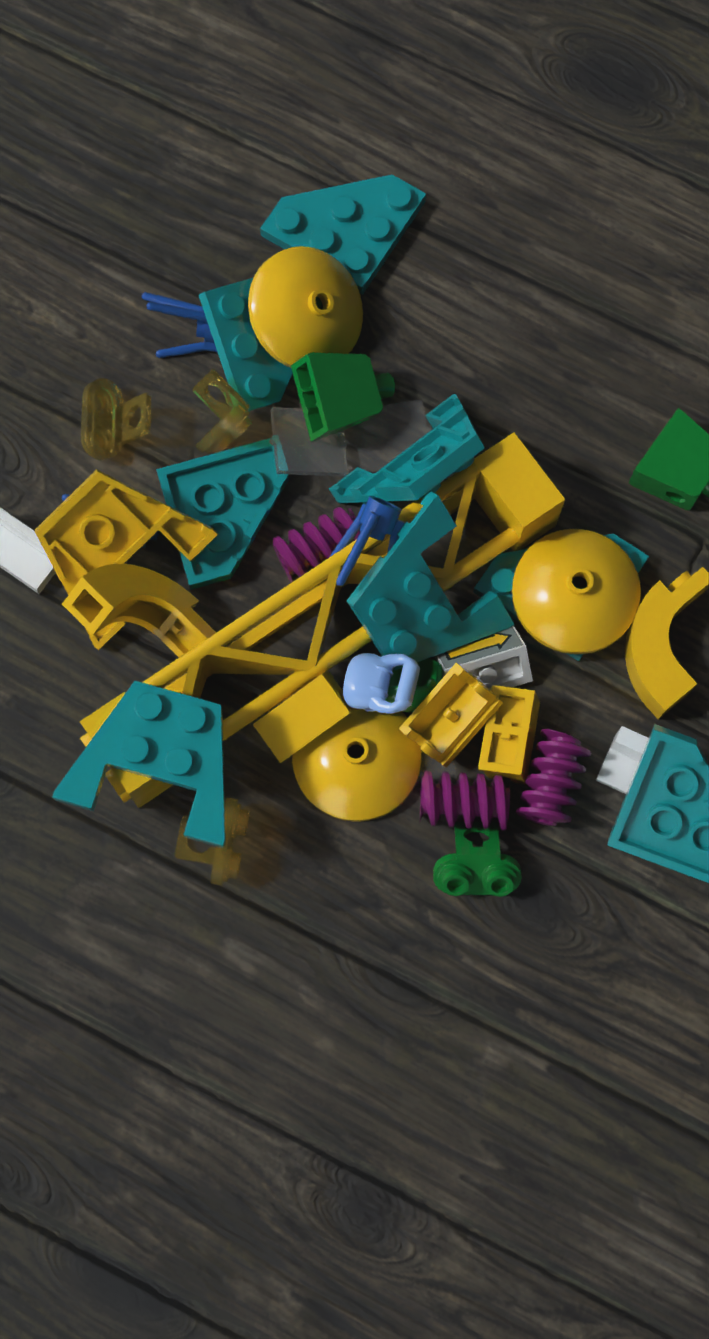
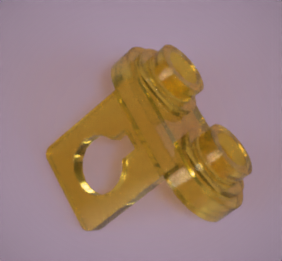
M214 369L210 370L193 387V392L220 419L200 439L195 447L201 453L204 451L207 453L212 451L213 454L221 452L234 438L237 439L253 423L248 417L250 405ZM209 385L215 386L222 391L225 396V402L230 408L225 403L216 401L210 395Z
M99 378L87 384L82 396L81 443L85 452L94 459L107 460L117 455L121 446L147 435L151 429V394L143 393L123 403L120 389L111 380ZM140 407L141 418L137 427L133 428V426L129 425V419L134 416L135 411Z
M227 797L225 801V847H210L202 853H196L188 847L187 838L183 834L189 816H183L175 849V857L181 860L213 865L211 884L223 886V883L228 882L229 878L237 879L242 853L234 852L232 843L237 835H246L250 810L242 809V804H238V799Z

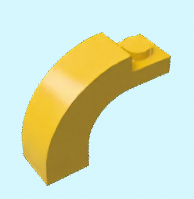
M108 564L90 571L81 577L62 603L92 635L114 622L134 623L155 634L178 657H181L217 633L193 610L199 600L189 591L158 572L131 564Z
M701 567L693 575L685 571L668 588L659 580L645 595L627 632L625 660L630 681L641 701L658 720L685 698L697 685L696 681L679 664L672 653L669 643V628L672 619L708 589L709 572L704 567Z

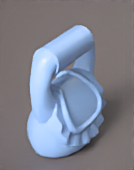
M371 653L359 654L351 659L345 674L343 686L344 701L351 708L364 709L367 712L377 711L393 714L405 711L412 705L420 667L416 660L404 654H389L381 657ZM403 665L395 701L392 703L387 702V692L391 676H393L392 670L396 666Z

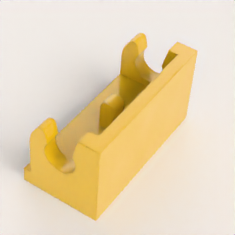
M455 663L399 729L408 738L421 746L420 749L425 754L447 768L504 702L476 676L458 663Z
M327 671L260 718L253 726L278 761L282 763L352 711L350 710L351 707L347 706L344 701L343 690L335 681L331 672Z
M492 685L491 691L504 703L485 724L478 770L483 771L490 779H493L498 774L502 777L510 778L515 784L526 785L525 780L529 773L540 707L539 698L535 690Z

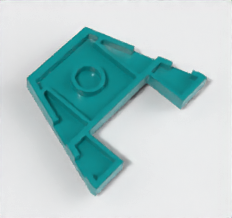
M452 394L425 416L433 429L379 471L371 473L357 467L329 488L338 503L367 502L369 496H375L385 501L418 500L424 498L431 491L435 493L441 487L440 482L453 472H460L468 468L474 462V456L485 447L457 395Z
M432 491L421 501L420 504L423 507L412 522L406 521L397 533L399 539L384 558L381 556L378 558L347 599V603L382 656L404 654L416 660V662H420L503 631L514 625L498 595L492 591L487 592L458 615L421 556L424 550L457 527L439 495ZM403 665L396 666L393 668V670L395 671L403 668Z
M134 681L54 790L52 798L55 801L94 811L108 767L194 790L197 792L183 834L184 837L224 848L226 844L221 704Z

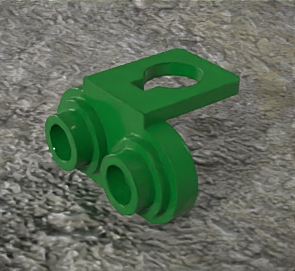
M465 822L455 823L456 853L444 855L435 863L433 880L436 887L451 896L494 895L502 897L513 892L521 883V868L515 858L501 854L498 823L492 822L489 830L484 829L482 822H474L471 829L466 828ZM479 832L487 835L489 839L483 842L482 847H473V842L467 840L465 836L469 833Z

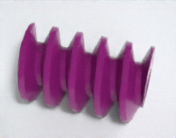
M341 507L334 508V522L327 515H320L318 517L319 530L311 522L304 523V537L295 529L289 530V544L280 536L273 538L274 550L291 583L293 582L292 575L296 574L298 577H301L308 572V567L315 568L323 560L329 558L356 519L355 514L350 508H348L349 514ZM360 530L358 531L352 542L357 540L361 532Z
M541 729L540 735L546 741L538 742L535 751L541 757L532 759L530 764L531 769L537 774L527 775L525 783L532 790L522 792L520 800L528 807L517 808L516 814L525 820L547 826H556L557 823H570L572 817L561 809L562 806H576L577 801L566 793L567 790H580L582 786L571 776L572 773H585L587 769L578 763L576 759L577 757H590L592 752L582 746L581 741L571 735L556 730Z
M426 770L424 772L421 782L420 821L424 814H428L431 826L436 827L442 814L446 816L449 827L454 828L458 816H463L466 828L471 829L475 818L480 817L484 829L489 830L493 818H498L501 830H507L510 808V784L506 788L501 775L496 774L489 787L487 786L485 776L480 773L476 775L473 785H470L467 774L461 772L454 785L448 772L443 771L438 783L434 782L431 771Z

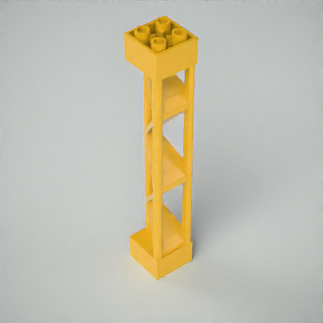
M515 432L475 458L468 468L457 472L442 482L441 487L435 492V494L439 495L450 515L458 511L455 522L457 527L453 530L444 569L428 567L443 592H445L510 547L513 551L522 550L556 527L565 498ZM424 498L415 500L403 508L398 519L405 523L406 521L411 523L423 507L420 503ZM475 499L500 534L455 564L470 506ZM386 534L384 542L372 537L368 538L343 586H338L336 580L356 540L142 683L200 699L206 679L213 674L290 675L223 720V741H225L302 689L319 675L327 672L372 641L364 627H361L321 654L341 588L347 584H360L380 556L384 558L387 555L390 535ZM322 602L307 661L248 651ZM125 692L79 721L87 732L80 737L85 747H87ZM112 767L105 775L122 801L125 803L132 798L138 809L173 786V784Z

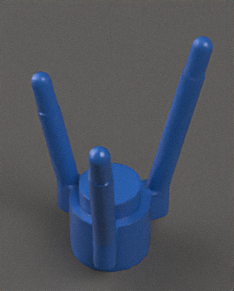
M147 292L142 294V299L149 301L146 305L148 310L197 320L196 337L204 338V342L156 351V357H173L201 351L217 352L202 306Z
M369 496L367 503L362 504L356 519L329 556L330 558L348 546L358 531H361L336 580L338 586L345 584L369 537L384 541L386 534H389L388 552L399 539L397 533L405 524L404 521L398 519L402 511L398 506L375 496Z

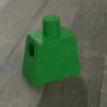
M313 352L306 354L291 365L311 442L370 420L382 412L383 405L381 399L390 398L395 392V383L391 374L382 373L374 375L371 360L366 354Z
M678 408L634 469L628 484L684 510H691L702 493L709 497V434L684 411Z

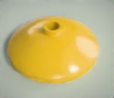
M291 247L268 258L258 269L252 280L248 297L250 322L261 345L278 362L291 368L292 364L308 353L349 354L352 351L362 329V301L351 274L336 258L312 247ZM316 297H318L322 302V310L319 309L316 305Z
M560 530L536 541L520 559L512 582L513 605L523 627L539 643L562 653L588 654L612 645L629 629L640 604V581L630 557L611 539L589 530ZM576 577L585 579L587 587L584 589L576 588L572 583V579Z
M350 708L352 711L350 714L292 755L293 770L298 785L306 798L316 808L340 820L361 822L382 817L392 812L406 800L412 792L420 773L421 746L408 738L399 729L408 718L402 711L386 714ZM352 745H360L364 748V754L360 758H352L348 755V749Z

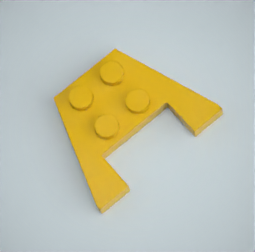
M97 469L35 529V533L68 595L81 577L90 571L108 564H124L157 531H160L189 561L218 535L212 527ZM126 622L111 623L94 635L87 629L86 631L94 647L99 650Z

